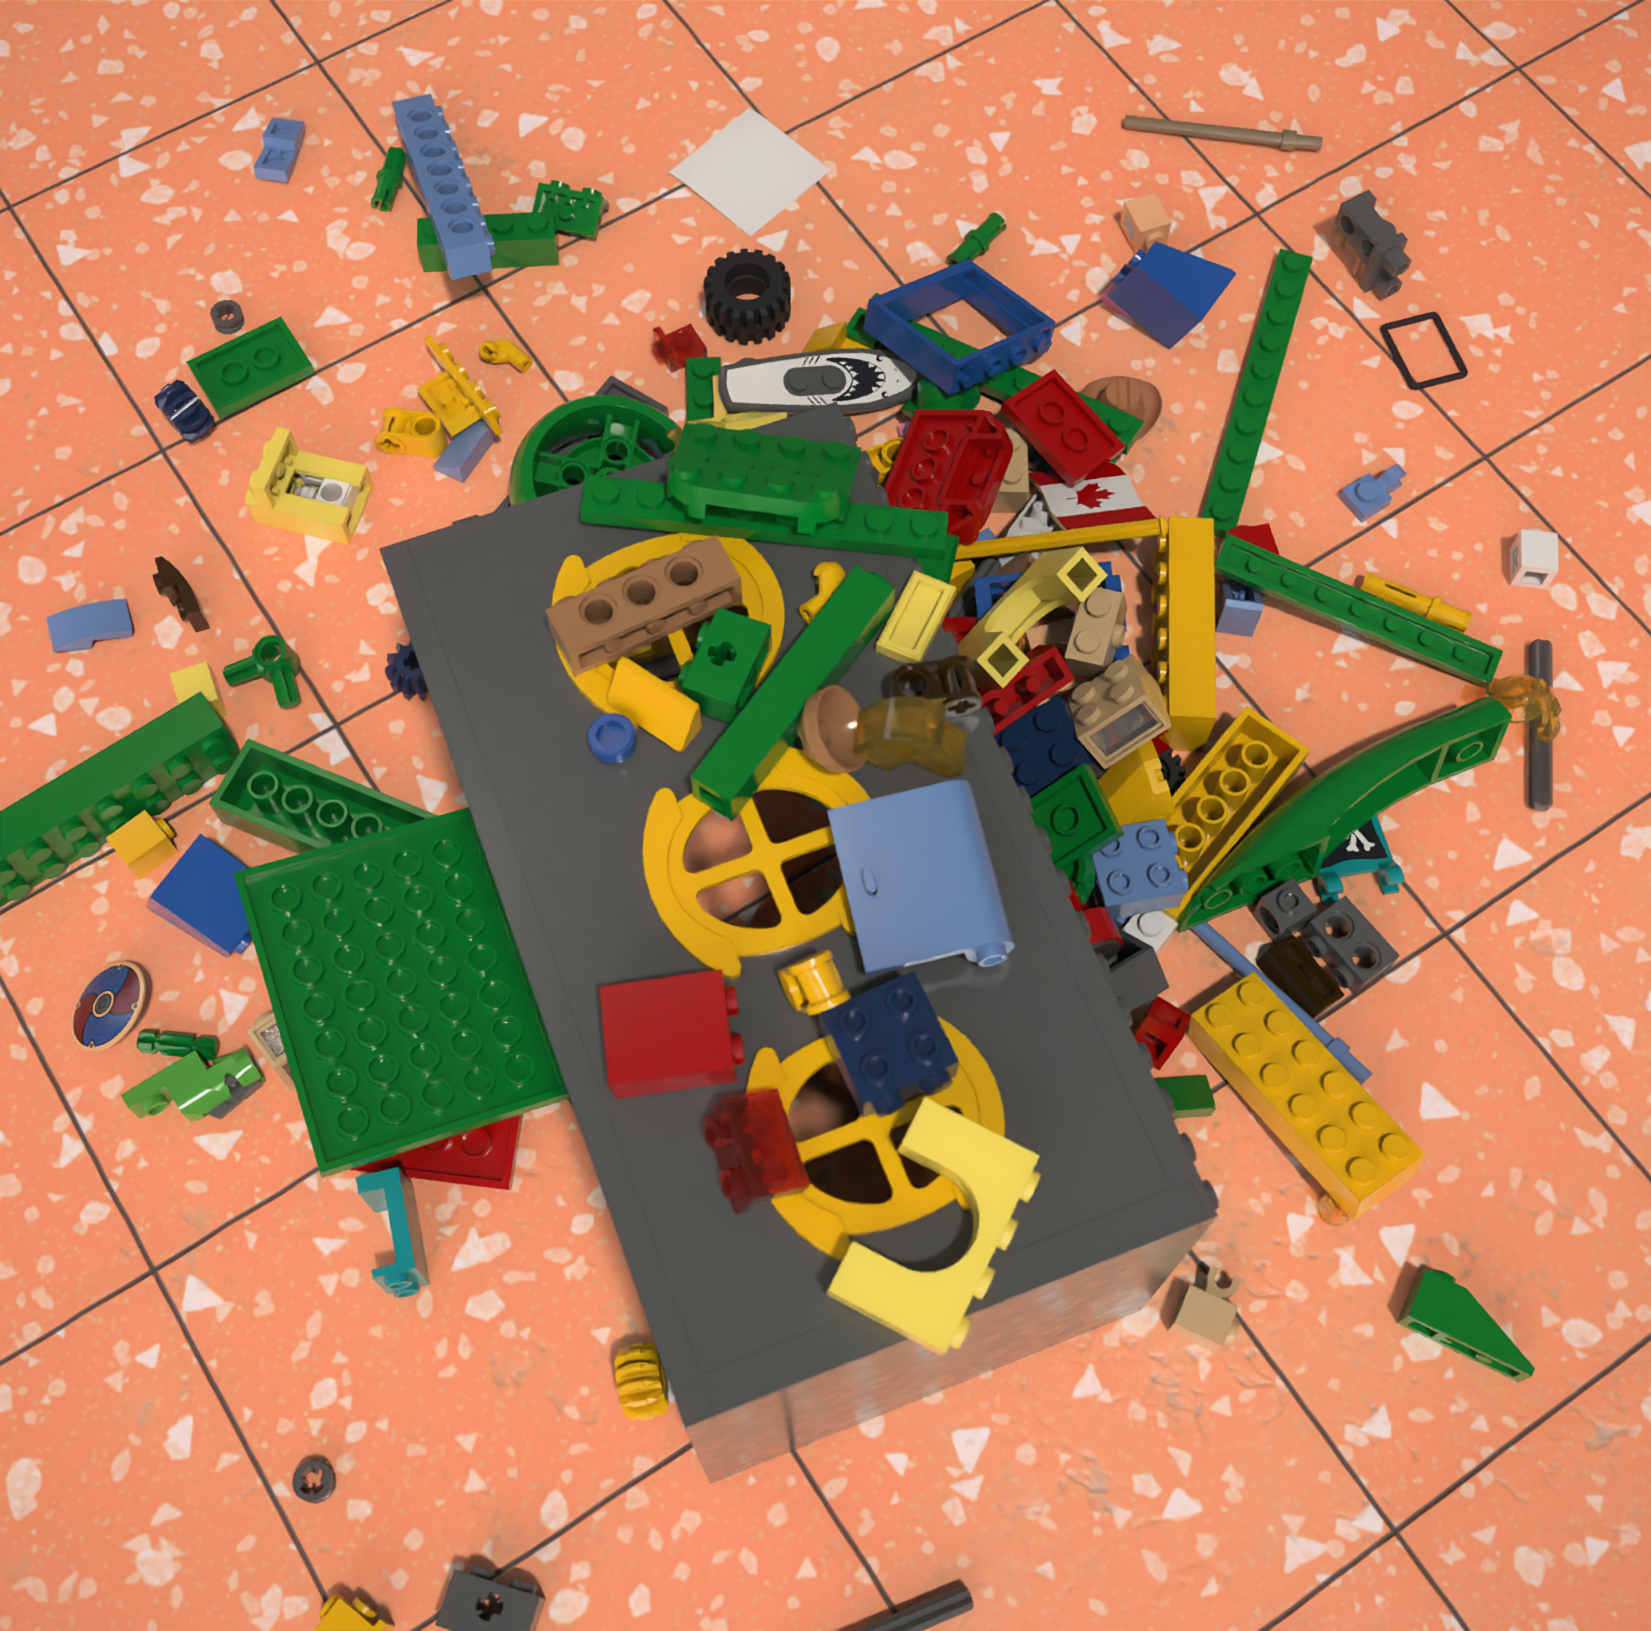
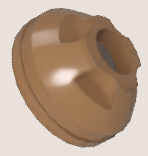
M837 685L823 687L811 694L805 703L797 726V734L801 738L804 753L810 759L833 773L839 774L858 770L867 760L870 745L869 730L861 707L850 692Z

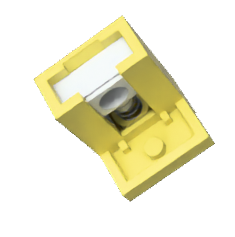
M276 427L272 438L268 439L264 445L263 458L258 469H255L251 474L250 487L246 493L245 504L254 522L257 524L350 545L374 484L367 466L300 451L291 430Z

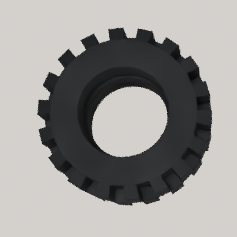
M740 249V253L730 251L726 253V258H717L715 266H710L707 270V277H704L705 307L708 323L711 327H715V332L719 336L725 334L726 340L730 342L740 340V344L748 345V341H754L755 344L762 343L763 338L770 340L775 337V331L782 332L785 328V322H788L790 319L791 284L789 273L785 271V265L781 261L776 262V257L770 253L766 256L763 255L762 250L755 249L754 252H748V249ZM744 294H754L759 296L754 299L737 298V296Z

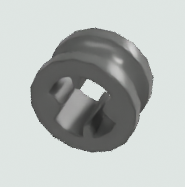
M223 300L214 304L211 308L210 315L214 327L219 333L230 335L238 332L243 327L245 319L237 302ZM230 314H233V316H234V317L231 318V319H228L227 317H225V320H222V318H221V317H223L224 315H227L228 317H230Z
M316 1460L307 1461L300 1465L292 1479L293 1491L297 1497L314 1504L324 1502L331 1497L337 1483L333 1469L325 1463ZM319 1470H322L324 1474L320 1481L324 1485L319 1492L311 1489L310 1494H307L305 1491L309 1485L305 1479L307 1474L311 1472L318 1475Z

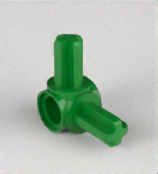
M267 635L261 638L256 643L255 648L252 649V656L224 667V678L231 687L262 676L265 680L273 683L278 705L281 708H294L301 700L294 677L299 671L300 658L277 635Z

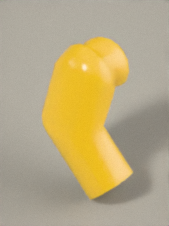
M508 339L485 341L479 347L480 356L488 363L510 362L521 372H526L533 363V359Z

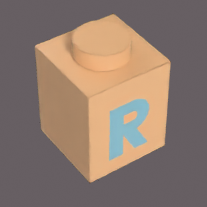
M1153 193L1125 201L1119 225L1134 253H1136L1140 248L1146 252L1155 241L1166 245L1171 221L1157 195Z

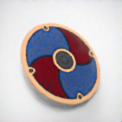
M128 961L112 963L96 973L85 985L75 1003L70 1027L73 1041L80 1049L92 1053L106 1050L120 1041L131 1029L140 1014L146 993L145 978L137 965Z

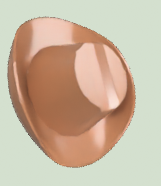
M1112 376L1098 379L1089 383L1082 393L1144 420V429L1137 440L1144 437L1153 428L1162 411V397L1159 390L1149 382L1132 377Z

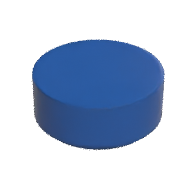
M604 714L595 719L588 729L587 739L593 755L602 762L609 764L623 762L636 749L637 735L634 726L627 717L621 714Z

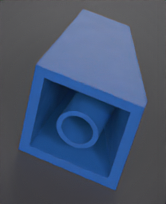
M1155 241L1146 252L1140 248L1128 263L1123 265L1111 280L1116 285L1107 296L1170 350L1202 321L1237 273L1230 268Z
M200 833L149 896L146 908L225 958H228L233 950L241 954L252 940L233 872L244 870L248 867Z

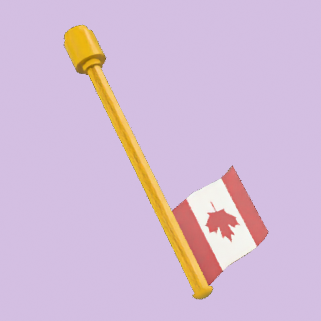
M1107 463L1073 488L1055 470L1028 473L1029 481L1042 494L1051 517L1062 531L975 541L968 546L958 544L954 561L1161 535L1163 538L1168 532V522L1162 515H1159L1160 518L1157 519L1140 501L1128 476L1115 463Z

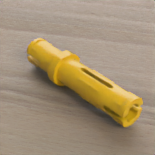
M1369 571L1360 590L1462 634L1466 631L1473 615L1472 612L1459 609L1442 601V597L1436 595L1434 598L1426 596L1411 588L1381 578Z

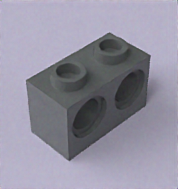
M1346 895L1310 921L1301 935L1305 939V945L1310 953L1317 958H1321L1331 969L1335 981L1341 987L1348 988L1354 996L1388 971L1400 956ZM1326 927L1336 929L1342 938L1330 936L1326 931ZM1352 957L1363 959L1369 969L1358 967Z

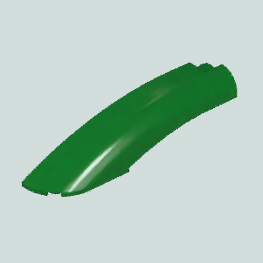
M1490 696L1482 697L1395 732L1324 771L1282 802L1241 840L1187 904L1177 921L1178 926L1176 930L1178 933L1257 902L1261 897L1292 878L1298 884L1318 877L1322 862L1343 841L1377 815L1430 785L1494 760L1512 718L1511 713L1497 699Z

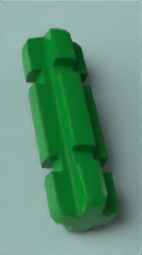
M143 1029L139 1032L136 1046L142 1053L156 1054L161 1052V1055L185 1057L196 1050L204 1060H214L218 1055L219 1041L214 1036L201 1035L197 1038L195 1034L163 1031L160 1034L157 1030Z

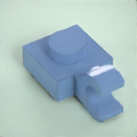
M1398 464L1387 469L1377 480L1368 473L1342 489L1338 498L1362 523L1390 505L1392 497L1389 493L1402 486L1403 483L1400 479L1405 477L1407 473Z

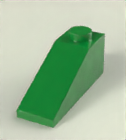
M1425 1269L1414 1277L1397 1321L1398 1324L1516 1382L1523 1381L1533 1375L1534 1366L1468 1289L1455 1283L1456 1279L1452 1275L1438 1269H1431V1271Z

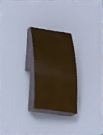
M162 556L154 558L158 573L153 574V580L159 595H167L172 606H177L182 621L189 620L196 633L210 629L207 617L183 575Z

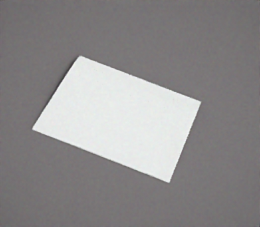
M748 108L668 173L689 186L751 237L829 173L831 169L766 118Z

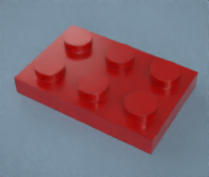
M1055 369L1006 400L1000 409L1071 488L1115 459L1126 447Z

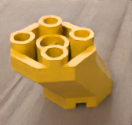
M1152 740L1105 770L1106 774L1097 779L1120 826L1156 820L1159 816L1175 811L1167 780H1164L1161 771L1162 765Z

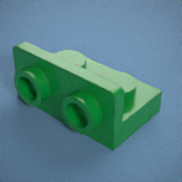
M551 180L550 184L539 182L532 212L554 211L558 231L597 240L603 211L608 212L610 204L598 190L584 187L582 192L570 189V185L564 182Z

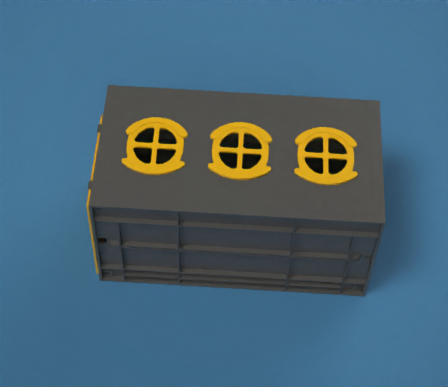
M837 402L752 429L762 434L777 436L796 435L805 440L827 443L839 441L849 446L858 447L854 423L849 416L843 417ZM675 451L663 454L662 458L606 476L667 483L668 457H673ZM861 451L852 502L890 506L884 487L882 485L876 487L873 481V467L868 453ZM584 482L482 516L476 514L452 522L450 526L379 548L682 1422L710 1484L1141 1311L1218 1217L1216 1209L1219 1208V1201L1211 1183L1207 1179L1202 1181L1193 1163L1197 1160L1193 1143L1185 1132L1180 1134L1172 1118V1115L1175 1114L1172 1099L1166 1088L1163 1086L1158 1088L1150 1071L1153 1069L1150 1052L1144 1042L1136 1041L1129 1025H1132V1016L1128 1005L1122 997L1116 998L1109 984V981L1112 979L1109 965L1101 953L1095 954L1088 939L1091 938L1088 920L1081 910L1075 911L1070 901L1071 887L1063 869H1055L1049 856L1052 853V848L1048 835L1042 827L1036 828L1030 815L1032 813L1030 797L1023 786L1017 788L1011 775L1014 771L1011 757L1004 746L999 748L993 736L995 733L994 722L988 709L984 707L961 717H941L914 723H904L891 715L888 709L891 678L894 671L905 663L876 652V643L889 618L837 685L850 692L865 716L869 730L870 745L868 757L864 765L852 772L839 774L830 772L804 753L801 738L798 736L756 792L772 789L794 791L818 800L829 809H834L950 780L968 781L973 790L1015 944L1014 949L1007 954L1008 958L1000 964L981 967L978 965V962L967 960L965 953L866 976L844 880L837 892L826 904L814 913L804 915L798 911L781 871V865L785 861L835 844L831 825L782 843H773L767 837L752 797L739 813L752 844V851L746 856L698 873L686 871L683 865V856L687 842L697 825L713 810L693 797L690 776L731 724L700 713L702 729L688 746L679 752L632 722L637 735L636 749L628 759L615 764L602 762L593 755L588 743L587 733L592 722L598 717L609 713L620 714L607 704V696L618 661L622 656L632 660L682 693V688H679L677 685L680 671L687 660L693 662L698 651L696 640L700 628L705 621L711 623L715 614L655 640L648 646L633 650L574 677L550 633L545 610L554 606L557 601L564 597L580 595L596 588L600 582L607 578L621 577L639 569L648 560L664 558L680 551L691 541L705 540L711 536L581 522L580 508L585 486ZM717 537L741 577L742 602L726 610L771 625L772 649L748 702L809 624L801 616L799 608L803 603L819 593V585L815 582L818 576L813 575L814 569L819 563L824 561L837 562L844 569L846 577L855 565L869 573H879L895 588V608L913 571L915 570L923 574L917 558ZM681 581L677 585L687 586L694 582ZM643 599L644 605L651 602V600ZM940 625L922 662L941 660L946 657L959 655L958 646L951 631L944 632L942 625ZM971 674L972 681H973V685H974V689H975V691L977 692L976 685H975V681H974V678H973V676H972V674ZM913 690L901 691L904 695H907L909 697L919 696V694ZM758 872L767 881L780 913L781 922L776 927L765 929L734 926L718 920L703 910L697 901V895L703 890ZM830 949L833 955L832 961L839 973L843 989H848L851 998L915 971L960 1061L957 1075L952 1078L953 1084L935 1095H924L906 1102L903 1108L888 1116L879 1118L876 1113L862 1118L860 1113L859 1119L851 1124L803 1142L791 1140L787 1131V1121L796 1095L817 1070L825 1064L836 1063L820 1029V1013L808 1016L807 1013L796 1012L784 992L778 971L811 955ZM722 969L726 985L736 986L739 1004V1015L730 1016L732 1035L742 1034L745 1053V1064L736 1066L738 1082L616 1099L608 1084L599 987ZM924 1097L946 1108H957L963 1117L1039 1155L1033 1170L1041 1174L1029 1201L1025 1202L1019 1199L1010 1217L1018 1221V1225L1007 1248L1004 1251L996 1247L987 1265L995 1270V1274L982 1299L973 1296L964 1315L971 1318L972 1322L965 1338L958 1349L949 1345L946 1353L942 1355L925 1348L826 1295L852 1241L906 1269L917 1272H937L956 1264L968 1249L973 1232V1217L970 1205L963 1192L951 1180L942 1175L927 1187L917 1189L911 1186L890 1134L894 1128L913 1121ZM867 1140L875 1147L893 1195L888 1202L883 1204H856L842 1201L814 1187L808 1182L802 1168L805 1162L858 1141Z

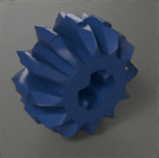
M176 379L171 384L168 383L161 388L160 392L154 396L158 409L182 438L188 442L193 443L199 438L202 439L215 426L213 415L184 381Z
M411 639L409 640V645L406 646L396 642L395 648L397 653L387 654L388 666L385 667V675L391 681V688L396 694L402 692L404 698L408 701L416 694H418L422 701H425L426 693L429 691Z

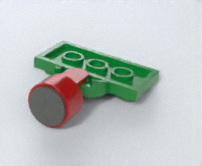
M1083 763L1031 798L1032 813L1030 815L1036 828L1042 827L1048 835L1052 848V853L1049 856L1055 869H1063L1071 887L1069 898L1075 911L1081 910L1088 920L1091 929V938L1088 939L1095 954L1101 953L1106 961H1108L1120 951L1123 939L1107 908L1095 907L1089 909L1086 903L1095 884L1096 869L1092 855L1125 834L1091 766Z

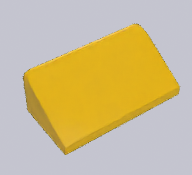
M622 656L614 673L607 696V704L676 751H683L702 729L699 704L632 660Z

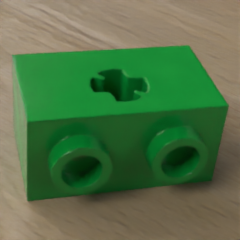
M718 607L711 623L705 621L701 626L696 640L698 651L693 662L687 660L684 663L677 685L679 688H682V694L699 704L701 714L732 724L747 705L772 649L771 625Z

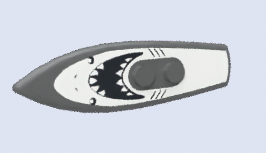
M863 348L831 349L724 365L719 370L718 387L724 408L729 412H787V414H800L837 402L842 414L889 408L916 398L918 381H921L924 375L891 351Z

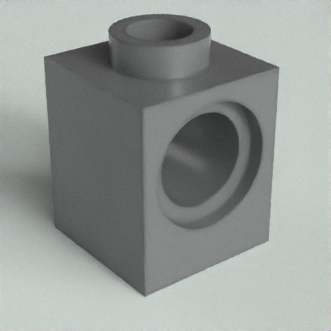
M1294 878L1261 897L1252 915L1271 941L1276 944L1307 927L1317 908Z

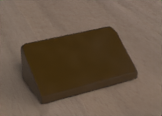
M1293 935L1272 945L1256 962L1261 971L1313 1019L1345 996Z

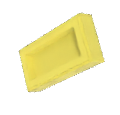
M914 570L876 643V652L905 664L922 662L955 597L956 587Z

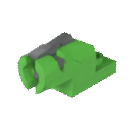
M244 1046L235 1052L212 1060L213 1065L210 1067L195 1050L124 1092L121 1096L128 1109L140 1119L145 1116L150 1117L159 1114L167 1108L168 1103L172 1100L175 1101L181 1113L190 1122L201 1120L208 1115L216 1119H222L261 1088L266 1080Z

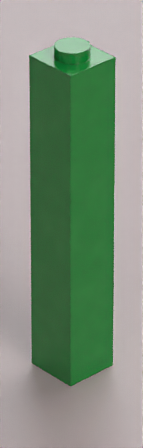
M855 565L690 776L693 797L733 822L799 736L797 734L798 722L810 695L823 687L838 685L894 610L895 588L891 586L885 577L876 572L869 573Z

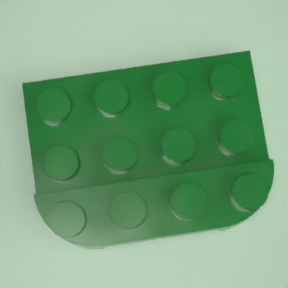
M685 423L674 456L668 457L667 496L668 498L675 497L680 502L688 505V515L705 520L709 505L798 517L797 533H815L817 523H824L834 519L844 522L847 519L858 474L862 447L849 446L839 441L827 443L805 440L796 435L777 436L762 434L752 429L734 430L719 428L709 423Z

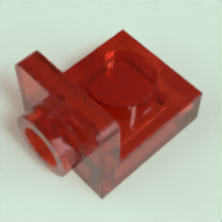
M691 323L666 335L660 326L653 328L654 342L651 343L652 352L659 363L664 362L671 373L686 367V358L708 357L707 347Z

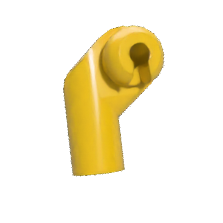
M824 561L819 563L814 569L813 575L818 576L815 582L819 585V593L803 603L799 608L801 616L808 624L812 622L846 578L844 569L837 562Z

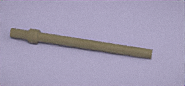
M1125 115L1124 129L1280 146V150L1294 151V148L1320 151L1323 137L1297 134L1296 130L1283 129L1282 132L1131 115Z

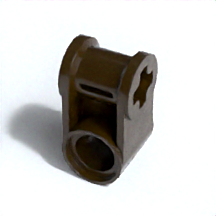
M954 655L941 660L901 665L894 671L891 678L888 695V709L891 715L904 723H914L941 717H961L980 709L983 703L981 694L974 689L971 677L974 669L972 659L964 655ZM913 690L916 691L919 694V696L909 697L907 695H904L901 691Z

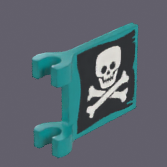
M1377 816L1343 841L1322 862L1317 882L1319 896L1323 905L1335 904L1339 901L1338 894L1344 891L1340 878L1378 872L1379 886L1383 895L1399 893L1398 884L1404 882V875L1400 866L1392 858Z

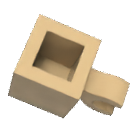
M1212 1267L1206 1274L1204 1290L1191 1284L1184 1290L1168 1329V1332L1214 1353L1218 1352L1224 1346V1343L1231 1346L1240 1325V1321L1234 1319L1239 1306L1225 1300L1237 1291L1240 1280L1234 1276L1229 1282L1228 1288L1218 1287L1215 1282V1276L1218 1272L1216 1267Z

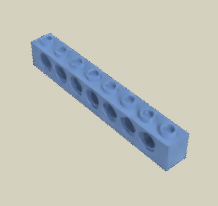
M431 94L393 101L392 106L398 132L451 280L493 271L490 256L496 255L491 234H488L484 215L480 212L476 195H473L470 179L466 177L463 161L459 158L455 140H452L448 123L445 122L441 105L435 106Z

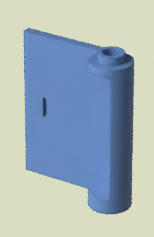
M950 780L827 810L866 976L965 953L967 960L978 962V965L981 967L994 966L1008 958L1007 954L1014 949L1015 944L973 790L968 781Z

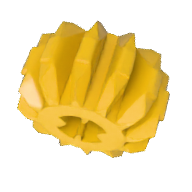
M643 1343L629 1345L628 1348L619 1349L614 1361L616 1369L614 1374L623 1414L631 1421L655 1419V1416L665 1414L669 1403V1387L656 1345L654 1343L644 1345Z

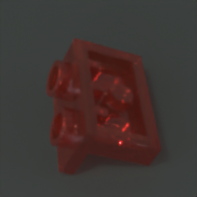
M777 1088L721 1099L706 1115L704 1125L705 1140L708 1147L715 1151L721 1170V1189L724 1196L731 1200L735 1214L746 1213L759 1202L802 1193L810 1186Z

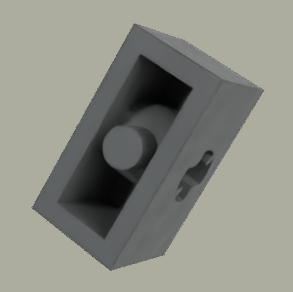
M470 1564L467 1573L454 1569L435 1626L450 1631H536L546 1599L535 1595L538 1588L536 1585L512 1578L508 1587L493 1582L495 1572ZM496 1594H498L501 1598L497 1600V1603L503 1605L500 1615L492 1614L488 1621L485 1617L489 1612L483 1611V1604L486 1600L493 1601Z

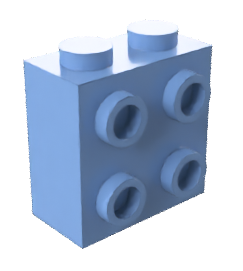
M1164 818L1121 826L1125 835L1092 855L1096 869L1095 884L1092 890L1097 907L1107 908L1112 919L1179 907L1185 892L1188 891L1187 874L1184 868H1178L1175 857L1178 853L1176 836L1173 831L1168 832Z

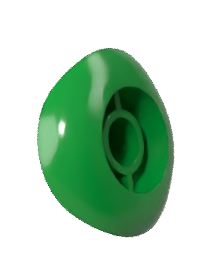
M924 376L921 381H918L917 397L905 402L900 411L912 419L916 409L973 410L980 401V391L977 384L970 388L949 395Z

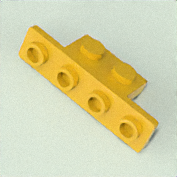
M431 335L424 338L438 364L444 370V372L417 388L427 406L439 417L440 422L452 437L481 418L496 436L501 434L503 431L497 422L501 415L490 399L483 401L486 398L483 391L474 379L470 382L467 381L470 379L468 373L459 361L452 362L455 359L444 342L438 345Z

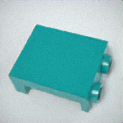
M399 1167L356 1177L358 1194L375 1213L388 1210L396 1258L395 1263L392 1265L372 1269V1279L387 1294H394L395 1298H404L418 1294L420 1292L419 1287L430 1285L413 1185Z

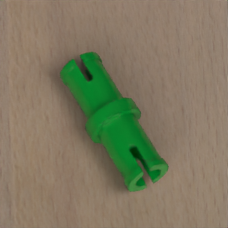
M992 212L976 230H970L965 235L964 241L947 256V261L950 262L949 266L967 259L973 261L978 255L983 256L989 250V244L1007 228V225L1003 224L1005 220L998 213Z

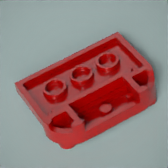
M916 409L884 486L890 506L947 512V532L960 537L958 544L964 546L973 544L978 539L979 531L983 528L989 517L1012 458L1013 442L1003 424L994 418L992 412L986 410Z
M523 1114L349 1170L375 1173L399 1167L407 1178L511 1191Z

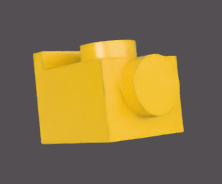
M335 1593L319 1612L318 1616L322 1620L315 1630L392 1631L395 1625L389 1620L379 1619L377 1623L373 1621L378 1613L359 1597H356L351 1602Z

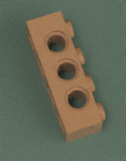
M714 535L705 540L691 541L680 551L664 558L648 560L639 569L621 577L607 578L600 582L596 588L580 595L564 597L557 601L554 606L546 609L545 613L550 633L571 673L575 677L715 614L718 607L727 609L742 602L741 577L717 536ZM681 581L694 582L687 586L677 585ZM638 600H651L650 603L645 605L635 604ZM598 618L609 619L607 622L602 624L592 623L594 620Z

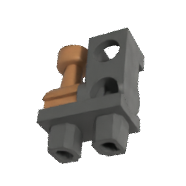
M1367 190L1341 203L1334 222L1336 228L1332 232L1330 240L1339 249L1347 248L1354 258L1352 274L1354 278L1357 277L1360 280V289L1364 293L1375 289L1385 299L1400 290L1402 282L1397 276L1403 274L1409 268L1412 260L1403 251L1408 241L1407 237L1402 232L1397 234L1395 226L1391 222L1382 219L1374 209L1377 198L1370 190Z

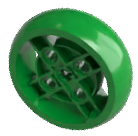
M591 395L561 404L540 418L522 439L510 468V504L513 506L575 486L564 481L569 478L576 479L581 484L585 482L587 474L606 476L653 461L635 443L647 448L658 458H662L663 454L676 450L682 429L660 410L628 397ZM592 435H603V437L592 438L578 444L566 456L552 453L555 449L572 440ZM618 455L623 460L614 461L611 460L608 456Z

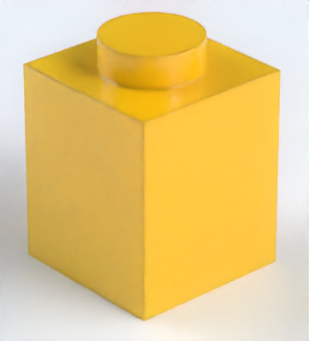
M146 810L106 837V840L139 880L178 852L170 841L175 836L174 832L161 817L154 821Z

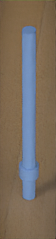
M1205 922L1190 928L1243 977L1254 971L1361 1085L1373 1074L1349 1052L1350 1046L1339 1036L1336 1039L1331 1036L1211 925Z

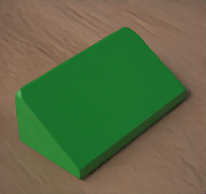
M1206 1075L1154 1079L1158 1088L1165 1087L1172 1099L1175 1114L1172 1115L1173 1119L1211 1116L1215 1111V1101Z

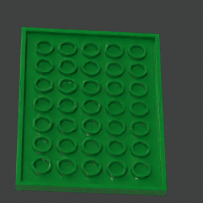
M469 807L233 872L321 1178L570 1099Z

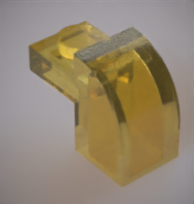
M915 696L891 697L858 711L853 753L887 771H892L916 760L951 779L964 772L967 731L945 719L946 705Z

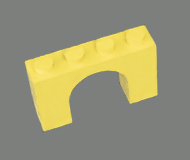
M1082 546L1043 552L957 644L959 655L968 656L972 659L974 669L971 674L976 688L1003 689L1029 661L1015 645L1022 635L1053 609L1062 605L1083 603L1108 576Z
M924 1097L897 1152L948 1178L963 1192L970 1205L973 1217V1232L968 1249L963 1257L949 1268L937 1272H917L906 1269L852 1241L826 1295L925 1348L942 1355L946 1353L949 1345L958 1349L965 1338L972 1322L971 1318L964 1315L973 1296L982 1299L995 1274V1270L987 1265L996 1247L1004 1251L1007 1248L1018 1225V1221L1010 1217L1019 1199L1025 1202L1029 1201L1041 1174L1033 1170L1039 1155Z

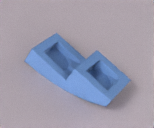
M272 117L262 135L264 148L253 166L255 178L288 183L300 153L305 131L304 121Z
M126 599L107 600L81 605L55 613L46 618L53 652L92 649L94 640L132 637L133 628Z

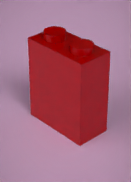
M722 969L599 987L608 1084L616 1099L738 1082L736 1066L745 1064V1053L742 1034L732 1035L730 1016L739 1015V1004L736 986L726 985Z

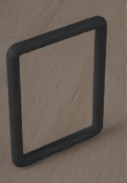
M1429 312L1385 323L1381 326V333L1410 389L1419 390L1462 379L1468 375V370L1438 313ZM1433 319L1460 372L1415 383L1388 330Z

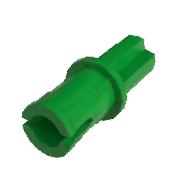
M401 147L388 148L382 169L377 171L376 179L378 182L371 199V205L376 209L379 201H382L379 211H391L396 190L402 186L401 174L407 155Z

